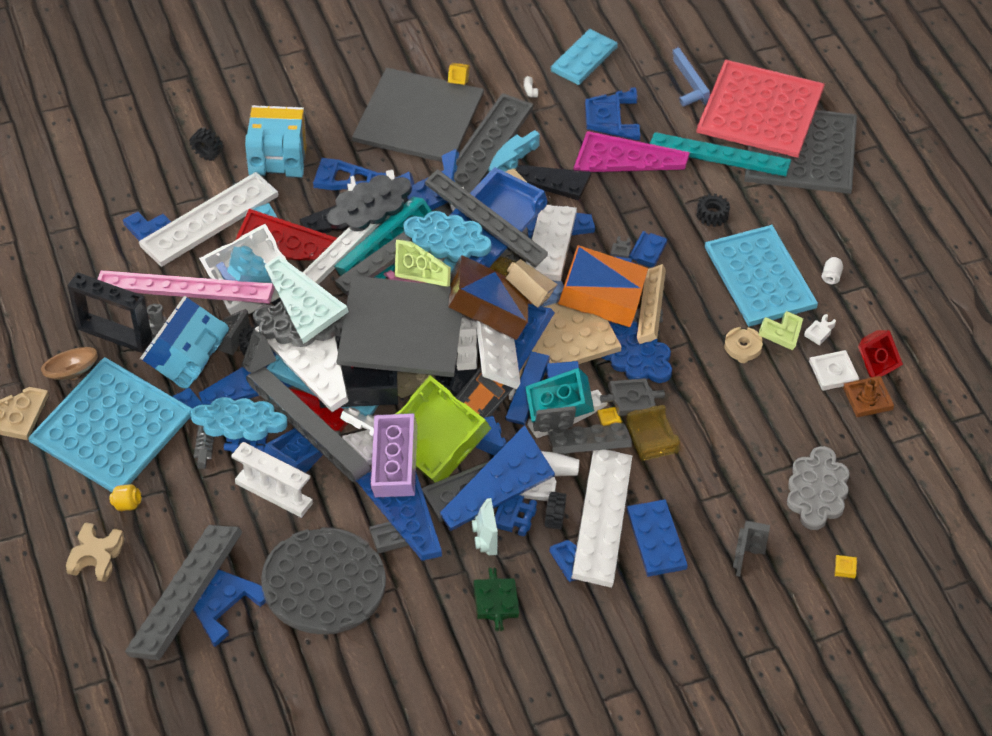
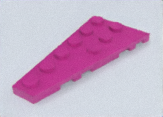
M587 131L575 162L574 170L589 172L683 170L686 168L690 152Z

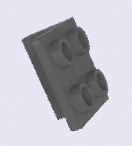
M576 407L537 410L535 422L533 423L534 432H548L552 429L566 430L573 427Z
M746 521L745 527L740 528L733 568L737 569L736 576L740 577L745 551L765 555L770 525Z

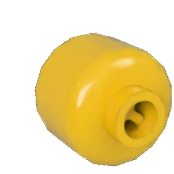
M133 484L116 486L110 494V503L118 511L134 510L141 503V492Z

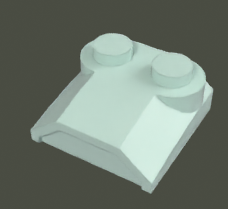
M491 498L486 499L478 515L475 516V520H472V530L477 532V537H475L476 549H480L481 553L485 552L489 556L497 555V527Z

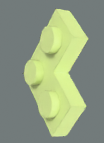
M788 311L784 313L781 324L765 317L758 335L793 350L797 343L803 318Z

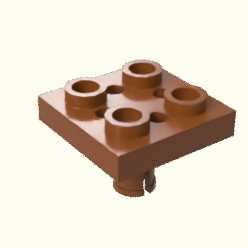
M881 376L844 383L843 389L856 417L893 410L894 404Z

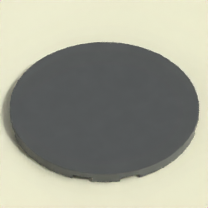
M321 527V529L310 531L306 529L293 534L292 537L281 541L268 555L262 570L263 596L271 611L285 624L300 631L313 634L340 633L362 624L379 607L386 586L384 564L378 553L361 537L336 528Z

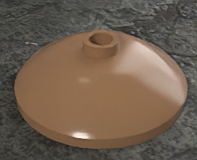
M91 347L71 349L47 360L42 365L41 371L45 377L50 379L76 380L94 365L98 354L96 349Z

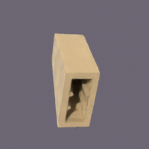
M521 259L516 263L512 262L507 269L509 274L506 279L536 307L545 303L558 285Z

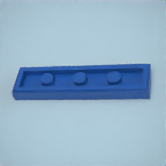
M531 351L520 379L521 384L516 389L506 415V421L525 425L530 413L526 386L542 381L547 363L550 361L549 355Z

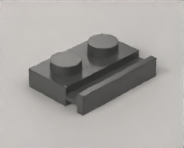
M390 522L369 527L377 553L409 546Z

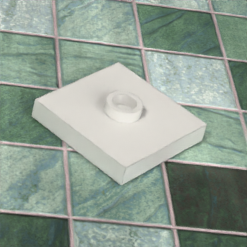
M846 350L810 357L809 363L822 391L843 387L844 383L859 380Z

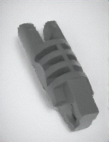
M198 425L194 458H198L197 468L205 469L207 459H212L215 436L203 433L204 429L201 425Z

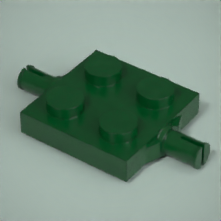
M489 568V579H479L473 582L477 619L494 620L495 631L499 632L500 628L501 632L504 630L503 620L519 617L515 578H497V569L493 568L492 571V568Z

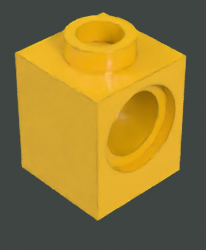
M452 63L449 66L448 82L465 85L468 82L470 65Z

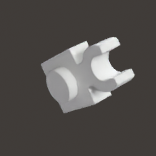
M825 314L822 317L821 323L815 321L805 331L804 336L821 345L831 334V329L835 327L836 320L827 322L828 315Z

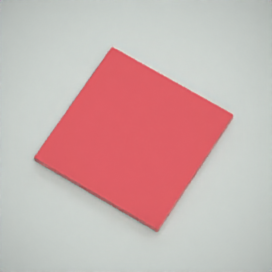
M725 60L696 133L798 158L825 84Z

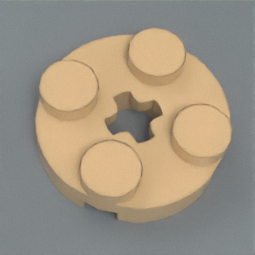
M737 327L727 333L724 349L732 358L737 359L740 363H747L748 360H753L761 354L763 347L762 337L752 328L745 330ZM740 342H742L743 344H744V343H747V345H746V346L740 345Z

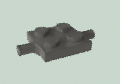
M646 378L610 381L608 387L611 394L600 395L601 403L612 402L615 405L618 416L648 414L656 412L657 407L654 399L664 398L665 392L664 390L653 391L649 387Z

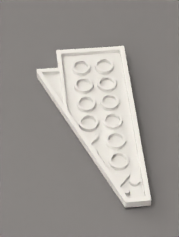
M336 336L325 341L315 340L312 344L305 347H297L292 342L280 344L275 338L267 339L270 348L332 412L348 402L342 366L336 365L338 355Z

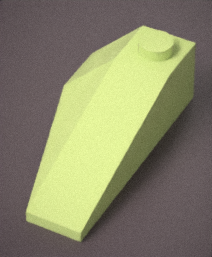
M396 240L395 277L450 286L451 267L411 241Z

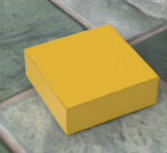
M615 407L597 410L602 426L622 422Z
M836 555L835 576L856 578L857 557Z

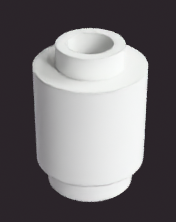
M832 257L826 261L822 272L824 282L836 284L840 281L843 264L839 258Z

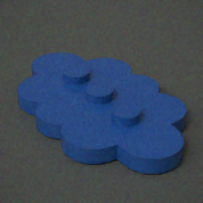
M608 320L621 345V351L601 358L611 361L614 370L625 372L629 380L649 378L653 382L664 383L671 378L672 367L668 362L671 351L666 344L657 342V339L640 344L637 340L639 323L633 321L631 327H627Z

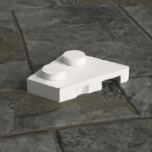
M352 407L343 410L340 419L359 429L365 428L370 430L369 435H374V416H364L360 414L359 410Z

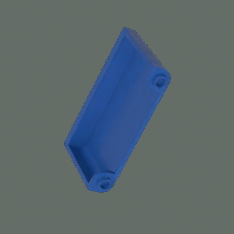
M496 167L470 193L521 232L547 205L545 191ZM457 208L449 215H458L465 222L473 221ZM482 228V235L491 240V251L482 257L471 255L470 259L489 268L508 247Z

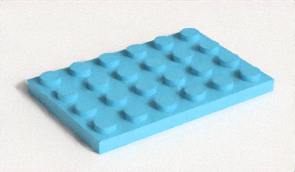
M773 225L705 242V249L748 327L761 324L765 317L771 320L782 318L786 311L797 314L817 308L818 302Z

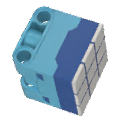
M184 296L140 359L175 382L179 387L187 389L202 372L211 354L219 347L229 331V327L226 323L217 319Z

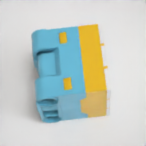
M252 106L245 141L249 175L257 172L260 176H266V171L267 173H285L286 171V177L302 178L307 146L304 108Z

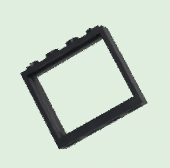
M77 272L67 285L77 330L144 353L152 342L145 297ZM86 296L130 311L134 329L89 313Z

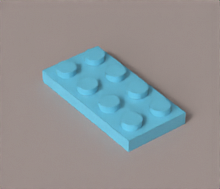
M589 29L551 66V71L580 85L617 48V42Z

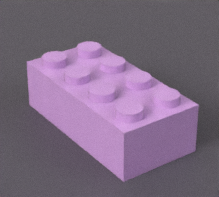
M414 414L374 415L371 488L375 497L415 496L418 425Z

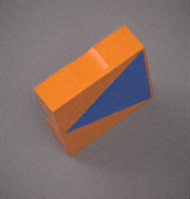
M577 245L558 304L631 327L648 268Z

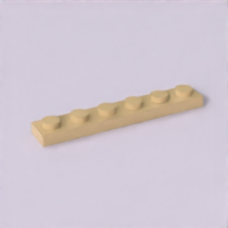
M663 264L649 268L647 271L637 332V340L640 344L651 342L658 337L666 273Z

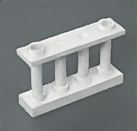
M242 442L231 455L233 459L243 463L244 467L235 479L237 485L301 518L313 504L311 498L301 493V489L310 479V475L245 442Z

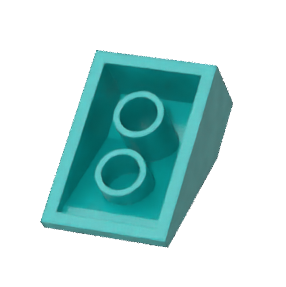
M579 368L526 386L531 421L533 423L535 422L537 410L575 406V417L594 411L588 376Z

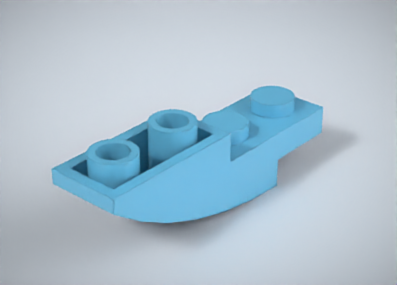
M534 130L523 138L519 135L511 138L494 156L489 172L494 167L504 172L513 168L516 169L518 167V159L523 158L526 154L539 147L540 134Z

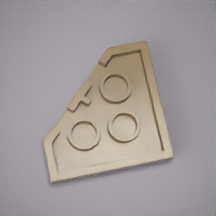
M28 387L22 390L23 393L1 399L0 435L28 440L49 396L48 390Z

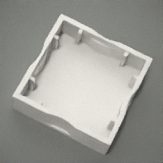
M266 224L241 236L233 243L222 246L200 258L210 279L218 280L224 279L216 265L223 262L226 268L229 266L233 247H250L253 250L252 252L262 257L266 264L278 256L286 260ZM257 282V283H270V284H273L272 282ZM274 289L270 302L280 298L276 289ZM223 300L230 315L244 309L250 314L257 308L268 304Z

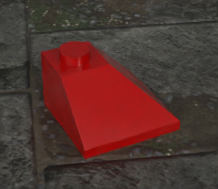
M876 330L862 338L858 345L870 377H882L903 365L890 330Z

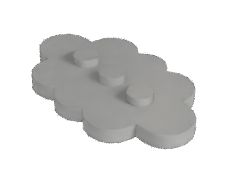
M825 446L814 448L810 457L796 459L792 467L793 475L788 482V488L791 492L787 498V505L793 512L801 514L800 521L803 526L810 530H818L825 526L827 519H836L843 514L845 508L844 500L847 498L849 491L846 485L849 479V470L844 464L836 462L834 451Z

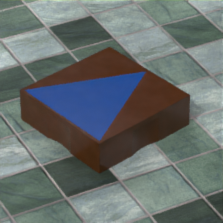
M461 255L451 272V293L449 294L448 307L516 340L528 323V299L506 279L507 276Z

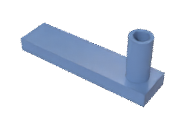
M680 48L674 49V62L694 89L693 92L679 97L681 105L684 107L698 100H701L706 105L710 98V91Z

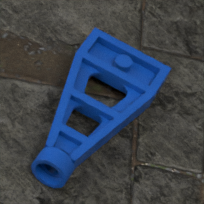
M321 158L313 185L314 188L326 190L348 189L347 184H350V177L345 181L335 180L339 170L349 172L350 177L354 176V179L356 174L367 176L366 181H355L356 184L361 182L369 183L375 176L386 175V173L371 171L341 160Z

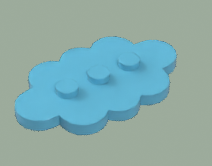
M432 211L424 218L415 216L408 218L404 222V233L412 238L413 243L430 252L436 258L448 257L451 261L457 262L461 255L470 258L471 255L482 257L491 251V240L482 235V226L475 221L465 222L458 215L447 217L443 212Z
M221 397L214 400L211 405H199L191 411L192 422L203 426L204 432L209 436L224 435L228 439L244 437L247 440L257 441L265 438L268 433H279L287 428L286 415L275 412L274 406L265 401L254 403L246 398L234 401L231 398Z

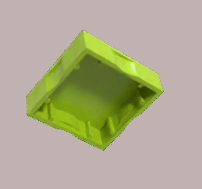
M431 375L415 391L408 403L396 413L415 415L418 425L416 469L433 483L448 478L492 429L483 417L467 404L457 400L447 388Z

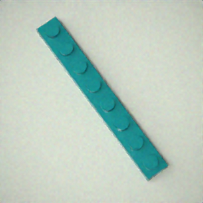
M656 132L650 142L652 145L690 152L689 157L781 176H787L791 165V159Z

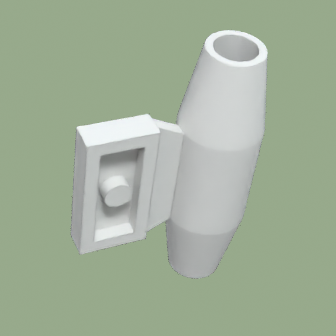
M541 451L555 472V476H578L579 459L559 453ZM555 476L520 495L526 499L548 501L550 491L555 492L556 489Z

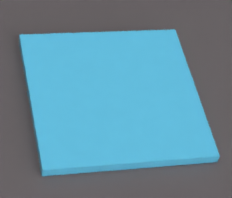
M104 357L28 437V440L105 489L113 492L116 486L133 482L189 420L192 408Z

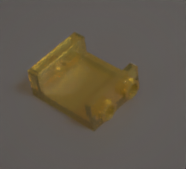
M665 405L634 410L627 414V427L641 461L679 452L680 439L678 435H674L665 415Z

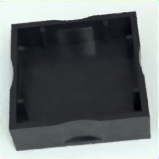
M336 336L338 349L341 336ZM341 365L348 396V402L341 407L398 404L397 371L362 367L351 368V366ZM319 399L320 408H328V407Z

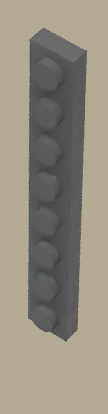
M438 169L425 181L426 186L471 220L479 223L483 229L535 268L548 256V252Z

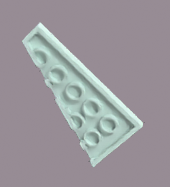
M281 256L276 257L265 265L266 271L303 344L349 312L346 305Z

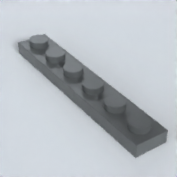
M404 232L336 279V285L348 296L352 276L374 278L395 263L396 240L412 242V238L408 237Z

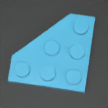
M248 246L233 247L227 269L229 274L239 282H272L262 257L254 254L253 250Z

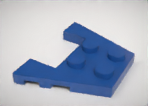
M630 88V91L627 92L618 91L615 95L611 96L605 94L585 99L587 129L640 140L639 124H621L620 118L621 103H637L636 88Z
M456 149L442 155L444 170L441 171L454 182V173L457 172L458 167L456 160L459 158V152ZM410 172L399 176L405 177L411 182L412 192L407 196L408 199L412 197L423 198L431 210L448 203L426 186L425 181L428 178L414 184L413 175Z
M219 569L193 608L196 617L200 620L204 631L208 634L214 647L229 635L228 630L216 620L243 596L246 595L259 607L266 603L261 585Z

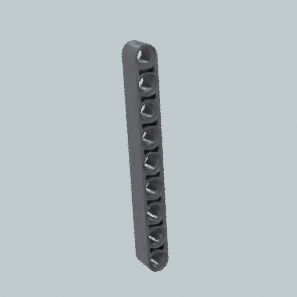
M266 367L246 376L248 384L266 402L271 403L277 412L286 415L287 421L348 479L355 483L371 471L368 462Z

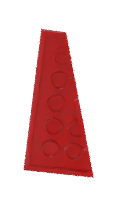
M249 209L235 241L250 231L266 224L286 260L315 261L337 238Z

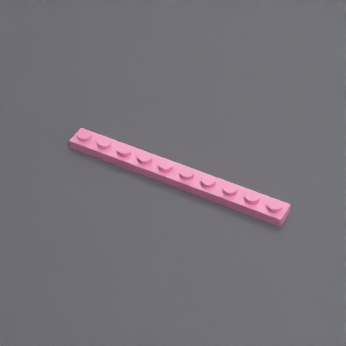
M100 271L98 280L141 294L186 296L270 304L275 289L274 285L270 283Z

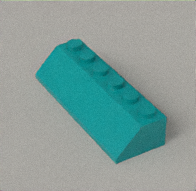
M418 197L409 199L398 214L391 215L334 266L340 276L403 233L404 222L408 218L415 216L424 218L428 213L432 212L426 201ZM394 263L374 278L385 279L387 276H384V273L389 270H395Z

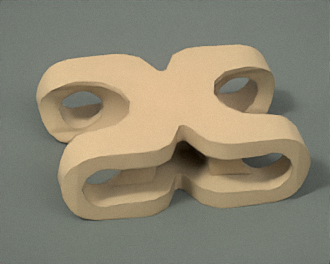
M86 522L78 535L80 546L74 547L66 563L67 573L76 576L84 567L95 566L97 581L106 582L113 570L111 558H116L122 549L124 532L123 530L113 529L108 537L98 539L95 537L94 524Z

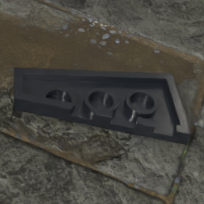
M518 165L516 169L527 183L543 191L578 201L591 178V172L526 165Z

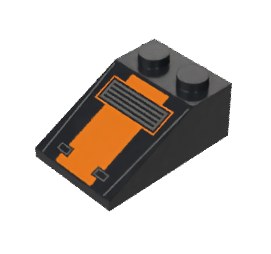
M480 365L455 398L467 404L481 417L485 418L493 414L512 391L513 387L483 377Z

